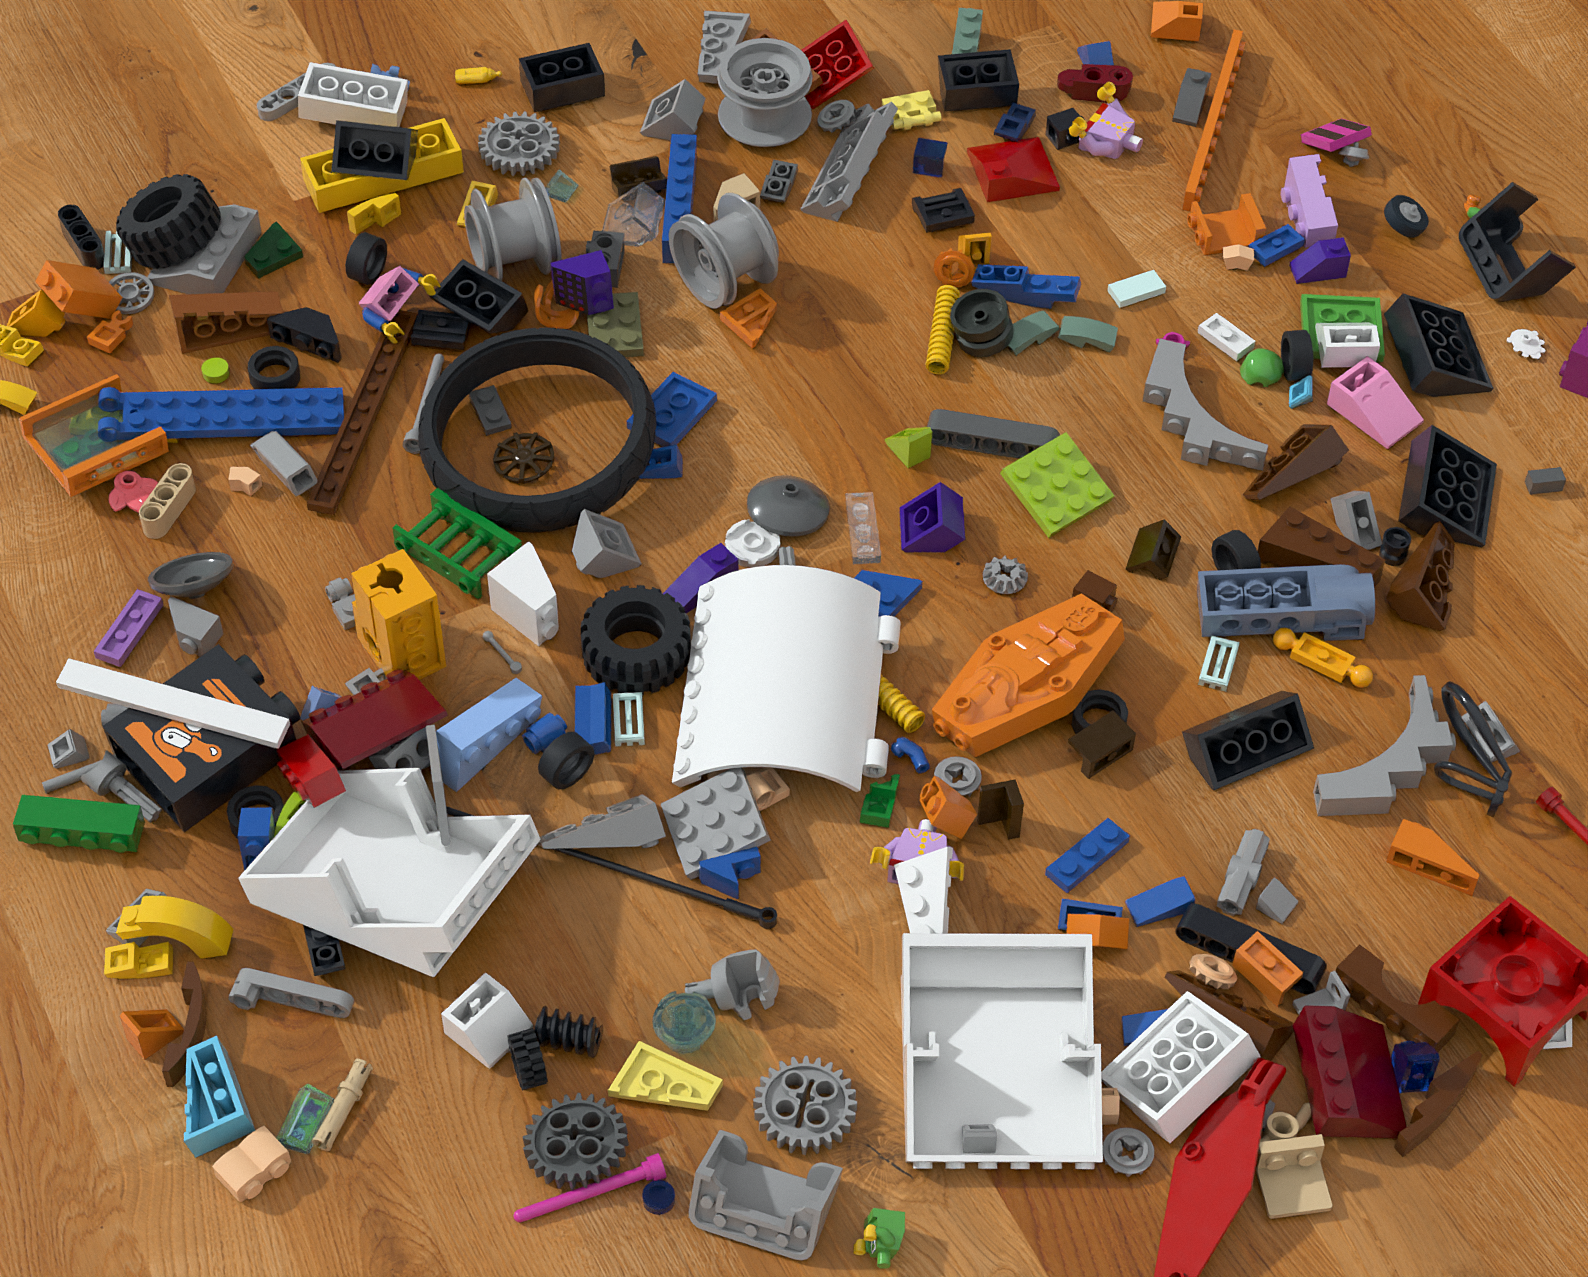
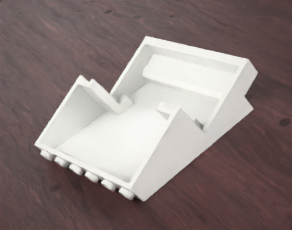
M420 768L338 771L346 792L315 808L307 800L238 879L251 904L435 977L541 840L531 815L448 817L451 842L448 846H444L441 843L436 804Z
M903 933L901 1009L906 1162H913V1169H933L932 1162H945V1169H965V1163H978V1169H997V1163H1010V1169H1030V1163H1043V1169H1062V1163H1075V1169H1095V1163L1103 1162L1101 1044H1094L1092 934ZM993 1124L997 1131L996 1153H963L962 1126Z

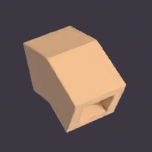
M1243 245L1223 247V259L1226 269L1239 268L1247 271L1254 261V249Z
M230 467L228 480L231 491H243L252 496L262 487L261 476L249 467Z
M1102 1088V1125L1118 1123L1120 1096L1117 1088Z

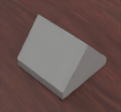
M993 1124L962 1126L963 1153H996L997 1131Z

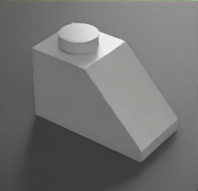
M1352 491L1330 498L1336 525L1344 537L1367 550L1382 545L1370 492Z
M171 596L168 599L180 648L188 654H196L201 657L211 650L223 635L220 617Z

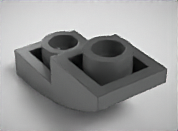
M773 160L769 175H766L760 198L785 203L793 187L798 172V164Z

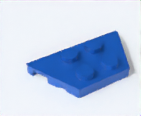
M861 570L854 577V579L881 592L879 617L885 615L895 617L922 589V581L919 579Z

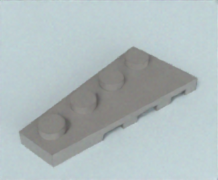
M704 11L705 21L702 28L703 39H701L702 50L698 66L699 82L718 83L717 77L721 60L729 49L742 42L751 23L750 14Z

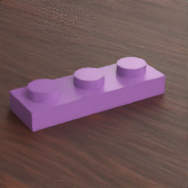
M137 589L95 648V658L121 667L163 607L162 598Z

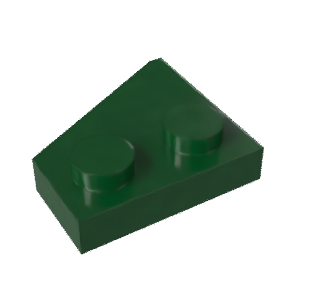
M276 221L247 252L244 259L245 264L259 279L303 258V252Z

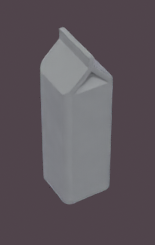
M277 431L269 432L250 445L260 460L295 496L300 495L317 483V478L311 466Z

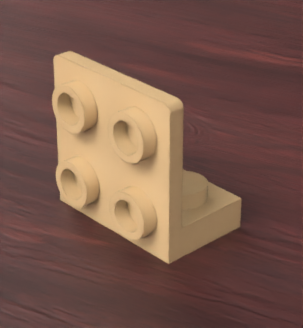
M1322 1134L1260 1142L1255 1170L1269 1218L1331 1211L1333 1205L1320 1163L1325 1147Z

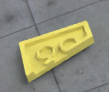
M639 1041L608 1089V1097L708 1111L723 1087V1079Z

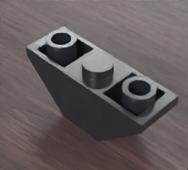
M304 307L268 317L267 323L270 338L297 347L302 351L316 354L324 359L337 363L341 361L339 341L329 315Z
M303 925L314 976L346 969L339 939Z

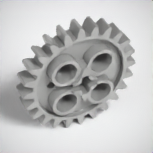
M525 111L522 116H518L517 112H513V117H509L505 113L502 120L498 117L494 118L495 124L487 122V128H482V135L478 136L479 153H481V159H485L486 165L492 164L494 171L501 168L502 174L509 170L512 176L517 171H520L521 175L524 176L527 170L532 174H535V168L544 170V164L551 165V159H556L557 152L560 151L557 128L552 127L551 121L546 123L544 116L537 119L536 113L530 117L527 116Z
M805 1056L803 1063L799 1064L796 1058L792 1057L790 1066H787L783 1061H779V1071L770 1067L768 1069L769 1078L761 1076V1087L755 1088L756 1098L753 1099V1109H756L754 1111V1119L759 1121V1131L767 1130L768 1141L777 1137V1148H781L785 1143L789 1144V1153H792L796 1146L801 1147L803 1155H806L808 1147H812L815 1153L818 1154L821 1144L830 1150L832 1148V1139L841 1143L842 1132L849 1134L850 1123H855L857 1101H855L856 1090L850 1089L851 1079H843L842 1069L833 1073L832 1062L828 1063L825 1067L821 1066V1058L819 1057L814 1064L809 1063L808 1056ZM814 1082L810 1092V1102H807L802 1125L800 1128H796L800 1119V1108H803L809 1083ZM792 1085H797V1086H799L800 1088H799V1089H790V1088H788V1087H789V1086H792ZM827 1093V1094H830L831 1096H830V1097H821V1096H819V1094ZM783 1112H788L792 1115L784 1117L779 1114ZM814 1120H819L822 1122V1124L814 1125L810 1122Z

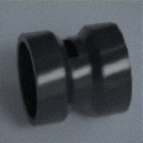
M1391 527L1384 532L1379 556L1385 559L1387 565L1399 566L1406 561L1411 544L1410 533L1400 527Z

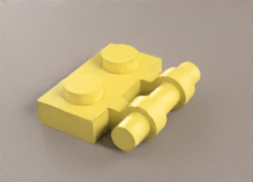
M929 90L882 99V106L893 102L898 108L893 117V130L902 129L905 131L910 130L912 126L924 125L926 127L933 125V122L941 121L940 111L936 112V104Z

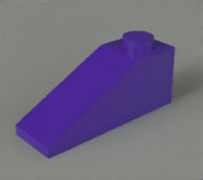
M719 543L698 556L667 588L663 595L668 593L674 597L675 602L681 603L687 614L697 607L699 587L721 576L739 571V559L722 543Z

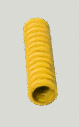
M951 285L941 286L937 290L928 345L929 349L925 364L926 369L933 374H944L949 369L955 332L950 318L951 308L956 300L960 298L959 290Z
M881 674L878 696L879 707L886 711L888 716H892V719L898 722L900 727H904L907 733L916 731L923 724L925 713L919 711V708L913 705L911 700H908L904 694H901L900 690L895 688L892 683H889L888 679Z

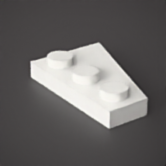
M945 847L894 865L910 933L948 934L949 907L947 906L948 887H951V876L949 875V860L952 859L953 848Z

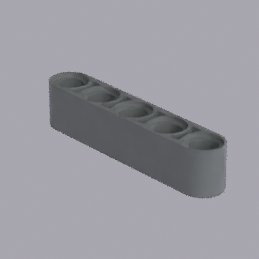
M943 409L933 410L930 413L927 427H930L932 430L931 444L1018 459L1060 436L1058 430L1049 426Z

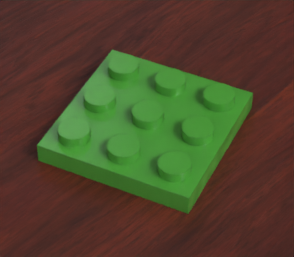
M1301 294L1302 330H1307L1310 334L1313 359H1320L1315 328L1316 323L1369 322L1377 326L1380 342L1376 362H1383L1385 351L1380 298Z

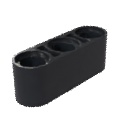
M71 204L61 207L58 210V217L63 236L81 264L96 268L97 270L103 268L104 251L101 240L82 210L78 206Z

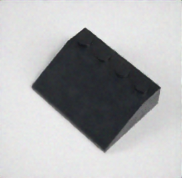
M1403 293L1384 313L1388 329L1392 334L1402 366L1410 382L1409 385L1414 392L1438 397L1491 392L1494 389L1463 312Z
M1431 425L1411 441L1398 522L1420 535L1426 536L1433 525L1440 521L1455 542L1482 548L1486 543L1497 464L1434 425Z

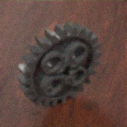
M577 1093L575 1100L571 1101L566 1094L564 1095L563 1103L552 1099L553 1107L551 1109L542 1105V1116L532 1115L533 1124L526 1125L527 1135L523 1136L525 1146L523 1150L529 1168H534L537 1178L544 1175L547 1185L555 1179L559 1189L565 1182H569L571 1190H574L576 1182H581L582 1186L587 1188L589 1179H593L597 1184L600 1183L599 1175L603 1173L610 1177V1166L619 1168V1157H626L625 1146L629 1145L626 1123H624L622 1113L616 1112L614 1104L607 1107L605 1098L595 1103L594 1094H590L587 1100H582L581 1093Z

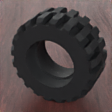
M175 174L172 177L161 178L160 181L152 182L145 189L139 190L136 193L137 195L130 198L126 202L127 205L121 208L116 220L117 234L135 261L147 268L158 269L160 266L166 268L170 267L171 264L181 263L183 259L195 255V252L199 249L202 250L208 240H212L215 236V231H218L221 212L200 179L188 174L183 176Z
M629 585L622 586L618 591L612 589L605 593L604 598L598 597L592 603V607L586 610L584 619L581 621V646L584 666L596 682H605L611 691L617 689L618 693L642 692V695H644L643 692L650 691L651 694L658 692L660 687L664 686L666 688L674 683V677L678 679L684 673V668L689 663L691 651L689 617L681 603L675 602V598L668 593L663 595L660 589L654 587L646 589L645 585H637V588H629ZM634 631L650 633L659 638L654 644L640 649L624 648L613 642L618 636Z

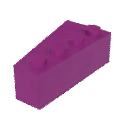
M1588 322L1587 327H1583L1577 342L1573 345L1568 361H1564L1559 375L1562 376L1560 388L1588 398Z

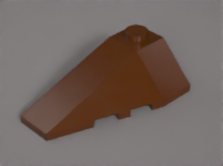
M1303 424L1280 447L1283 450L1281 455L1270 459L1268 462L1270 469L1260 473L1243 493V496L1246 499L1260 500L1322 471L1333 468L1341 463L1342 457L1349 449L1332 425Z
M1440 521L1433 525L1395 577L1386 597L1389 606L1397 612L1401 619L1438 631L1445 630L1451 614L1452 604L1447 602V594L1452 591L1453 583L1449 581L1448 575L1449 570L1454 568L1455 541Z
M1180 970L1166 972L1165 978L1182 996L1187 991L1248 1033L1261 1056L1260 1058L1271 1061L1294 1032L1293 1022L1260 1006L1259 1009L1246 1007L1243 1005V998L1227 993H1220L1219 995L1216 993L1217 988L1210 984L1206 985L1203 980Z

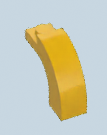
M143 896L140 905L123 907L116 934L122 940L145 936L173 938L186 944L200 958L227 955L234 929L220 915L197 903L169 896Z

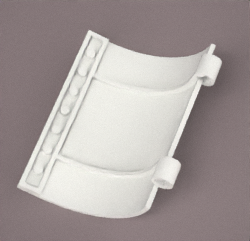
M770 565L742 569L700 586L694 617L695 622L672 783L681 788L701 780V775L718 770L740 767H772L821 776L858 792L861 790L862 774L871 778L884 776L887 771L889 745L883 740L874 739L883 653L891 654L898 650L901 622L893 616H878L881 592L843 574L819 568L793 565Z

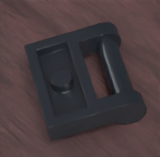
M962 188L953 189L950 193L936 196L912 198L913 210L917 213L926 233L966 225L975 221V214Z

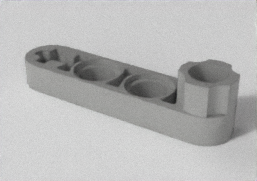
M242 968L239 971L228 997L231 1003L245 1010L255 1008L258 999H263L338 1018L348 1017L355 1001L349 993L339 989L251 968Z

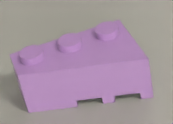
M1319 154L1290 158L1285 185L1281 188V199L1283 203L1287 204L1290 220L1294 221L1296 231L1305 238V248L1311 247L1319 240L1335 239L1338 228L1331 197H1325L1322 186L1327 183L1325 175H1319L1318 165L1321 162Z

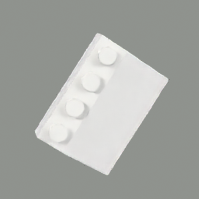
M1187 991L1101 1072V1081L1108 1088H1117L1120 1099L1149 1128L1171 1143L1261 1056L1248 1033Z

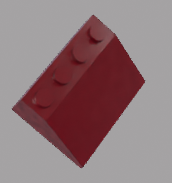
M398 669L387 674V679L379 683L372 682L364 685L360 689L361 692L353 696L346 695L338 698L335 701V705L327 709L320 708L312 711L308 715L309 718L301 722L306 733L314 740L330 761L345 769L448 716L446 710L413 673Z
M1305 1005L1293 1023V1030L1316 1135L1322 1134V1137L1398 1138L1399 1133L1407 1128L1383 1024L1335 1006Z

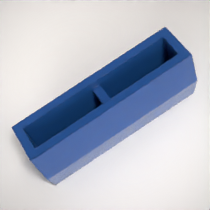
M605 682L591 686H575V732L594 747L595 755L611 751V691Z

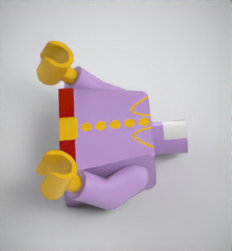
M1107 82L1097 92L1098 98L1108 103H1102L1087 123L1082 117H1077L1072 122L1069 133L1074 137H1080L1079 149L1088 151L1093 156H1106L1116 159L1119 158L1125 149L1137 153L1142 146L1143 139L1134 135L1135 121L1123 110L1118 99L1113 98L1112 95L1116 92V88L1112 82Z
M922 820L919 823L918 829L906 828L901 837H895L884 848L874 847L870 864L879 863L883 869H887L888 866L887 882L898 884L895 864L950 846L947 845V837L944 834L936 833L937 827L931 825L929 820ZM953 849L952 859L949 860V875L952 878L957 877L960 881H963L964 864L959 861Z

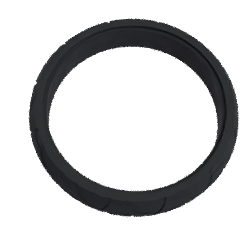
M560 328L515 330L500 336H494L484 340L483 343L471 347L458 356L452 364L450 363L435 381L425 399V405L422 407L419 419L418 442L420 457L436 489L439 488L455 502L482 515L502 529L527 533L565 529V527L578 525L580 513L584 509L599 515L601 512H605L621 500L635 485L639 476L644 472L654 448L656 411L647 384L639 371L636 370L635 366L627 358L607 343L584 333ZM560 365L584 370L611 384L620 392L630 406L634 415L632 428L625 445L615 459L601 472L585 482L555 493L525 496L489 490L460 474L451 465L442 451V440L447 422L458 404L485 381L507 371L522 367Z

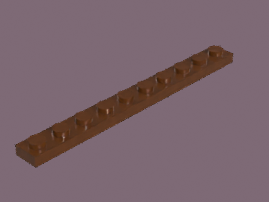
M399 310L392 320L388 321L389 323H397L404 332V335L401 333L394 335L398 343H392L384 332L381 333L317 478V483L314 485L307 501L308 510L335 515L410 341L411 334H413L417 313Z

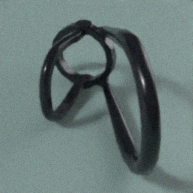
M1449 681L1441 688L1445 711L1461 741L1494 780L1464 766L1447 761L1437 762L1434 766V772L1438 778L1449 785L1491 800L1487 815L1494 818L1498 807L1504 801L1503 796L1508 790L1512 771L1477 704L1460 685ZM1454 697L1468 712L1480 734L1505 771L1502 777L1471 735L1457 709ZM1441 769L1461 773L1496 789V792L1494 794L1456 780Z

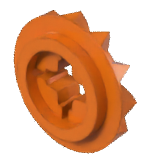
M950 248L946 252H941L936 258L934 273L943 284L958 288L967 285L973 279L975 264L971 261V255L966 256L963 254L962 249L953 251ZM958 262L959 269H957L956 272H954V274H951V265H953V263Z

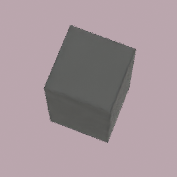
M1561 467L1530 470L1525 479L1530 495L1563 491L1566 482Z

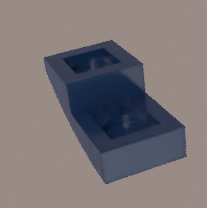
M1012 103L1008 113L1003 114L994 130V135L1018 142L1032 124L1036 116V109Z

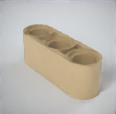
M183 463L172 465L141 506L139 516L143 533L146 537L151 539L163 537L195 494V483L190 466Z

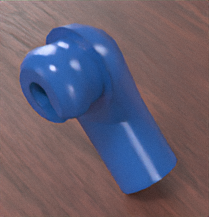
M906 737L897 738V742L891 744V750L894 755L902 757L904 754H907L911 758L917 773H924L929 770L930 765L921 746Z

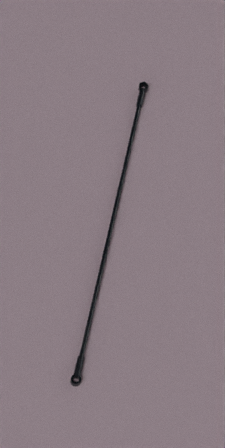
M446 806L448 815L454 817L474 816ZM573 848L552 849L722 906L724 910L759 921L760 926L765 929L774 928L777 924V911L772 907L759 909L729 898L725 900ZM770 916L772 919L766 920L764 917Z

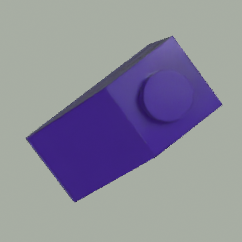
M1344 238L1319 240L1292 260L1289 266L1296 284L1346 278L1351 254Z

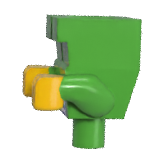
M873 1208L864 1220V1239L856 1241L853 1253L855 1255H864L867 1252L870 1254V1257L877 1258V1267L886 1269L891 1266V1260L899 1251L905 1232V1212Z

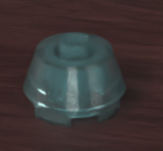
M676 991L661 999L654 1012L652 1022L656 1035L670 1050L687 1054L697 1051L708 1040L714 1031L716 1017L710 1003L703 995L693 991V994H676Z

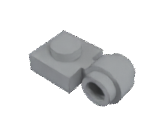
M339 577L330 581L329 585L325 586V591L331 602L337 601L332 603L333 612L344 630L356 626L352 602L355 601V594H353L348 579H341Z

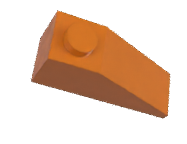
M1406 819L1402 820L1391 844L1386 862L1472 896L1480 875L1433 830L1423 827L1416 822Z

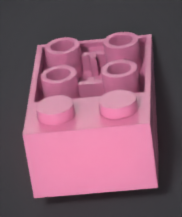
M1368 356L1331 383L1327 405L1387 449L1424 421L1390 373Z

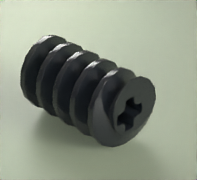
M543 1006L537 1017L534 1032L539 1045L542 1047L547 1046L550 1042L551 1047L557 1050L563 1044L564 1051L570 1052L575 1046L576 1054L582 1055L587 1049L588 1056L594 1058L600 1047L603 1024L597 1027L596 1017L593 1016L588 1025L584 1024L583 1014H580L576 1022L572 1021V1012L570 1011L567 1012L564 1019H560V1010L557 1008L552 1016H548V1008Z

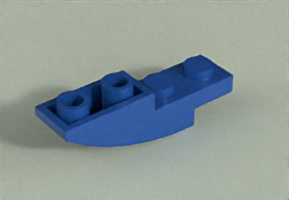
M978 264L972 280V286L977 289L997 291L1009 302L1052 309L1054 301L1076 302L1081 287V280L1079 276L1029 274L1027 266Z

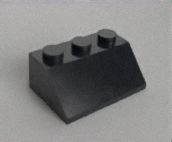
M1011 49L938 55L940 95L944 112L1011 106L1012 103L1017 104L1019 80Z
M336 120L331 172L408 180L416 156L418 130Z
M464 259L440 283L441 287L435 289L436 294L430 295V298L490 334L513 330L529 311L523 293Z

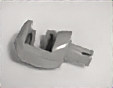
M754 949L736 952L720 959L711 967V979L686 983L685 994L689 1003L715 998L719 1009H733L739 1017L747 1020L752 1018L749 1007L752 999L760 998L764 1010L774 1005L780 981L768 959Z

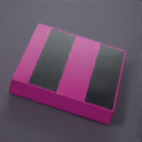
M1341 118L1301 134V139L1304 144L1332 152L1370 137L1372 133L1370 126Z

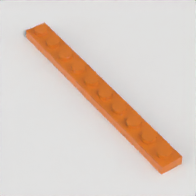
M1233 30L1186 187L1183 210L1191 212L1192 202L1197 201L1200 203L1203 188L1200 185L1205 186L1208 171L1205 168L1210 169L1213 154H1210V152H1215L1218 140L1215 135L1220 136L1223 121L1219 120L1225 119L1227 105H1224V103L1229 104L1232 89H1229V87L1234 88L1237 73H1234V71H1239L1241 57L1238 56H1243L1246 42L1242 41L1243 31Z

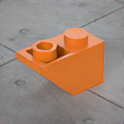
M935 775L931 782L927 783L921 791L920 802L931 825L962 839L977 816L971 802Z

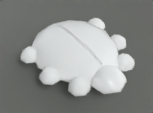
M1518 329L1507 338V342L1513 344L1514 352H1522L1524 358L1530 355L1532 359L1538 360L1541 357L1540 353L1546 351L1545 348L1541 347L1545 342L1539 339L1537 331Z

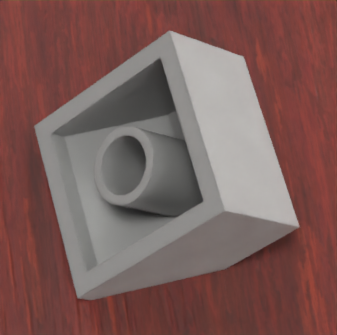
M686 79L682 80L651 101L640 133L643 136L671 140L672 134L693 135L698 127V119L703 113L702 108L706 98Z

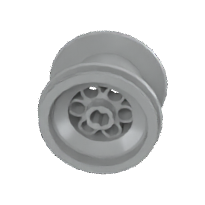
M772 38L747 40L728 50L721 60L717 77L719 87L725 94L718 109V119L722 129L735 140L758 147L779 146L801 136L809 127L812 117L810 104L804 97L810 90L813 79L806 55L793 44Z
M522 178L519 186L518 200L492 206L487 205L484 196L478 189H473L471 205L465 206L464 218L469 246L476 267L502 281V265L534 258L541 273L549 275L551 263L561 260V245L553 207L541 180L533 178L530 181L527 178Z
M726 193L722 195L718 204L717 221L708 225L697 216L685 214L680 217L679 221L672 224L670 228L669 245L675 266L692 294L701 303L710 308H718L722 305L727 306L733 303L737 293L736 278L744 274L762 284L773 282L777 276L779 249L774 231L765 215L754 204L738 194Z

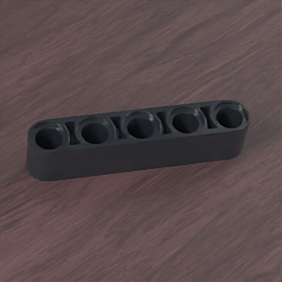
M1188 905L1175 930L1179 939L1233 963L1236 950L1258 931L1303 972L1302 978L1290 989L1306 995L1316 991L1327 969V964L1321 957L1202 905Z

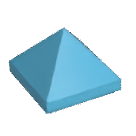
M1309 375L1290 386L1289 407L1291 409L1313 401L1312 376Z

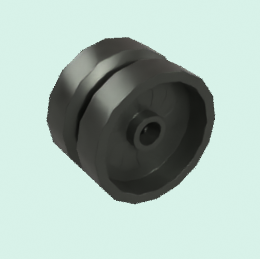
M976 289L962 295L952 306L950 318L959 346L965 353L975 357H989L1001 352L1013 339L1014 327L1005 298L997 291Z

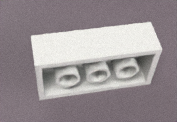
M310 62L298 94V115L302 119L335 125L336 120L400 127L407 105L408 80Z

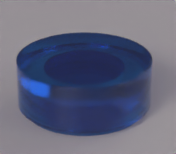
M663 1180L648 1183L642 1193L645 1209L656 1215L669 1212L675 1204V1191L672 1185Z

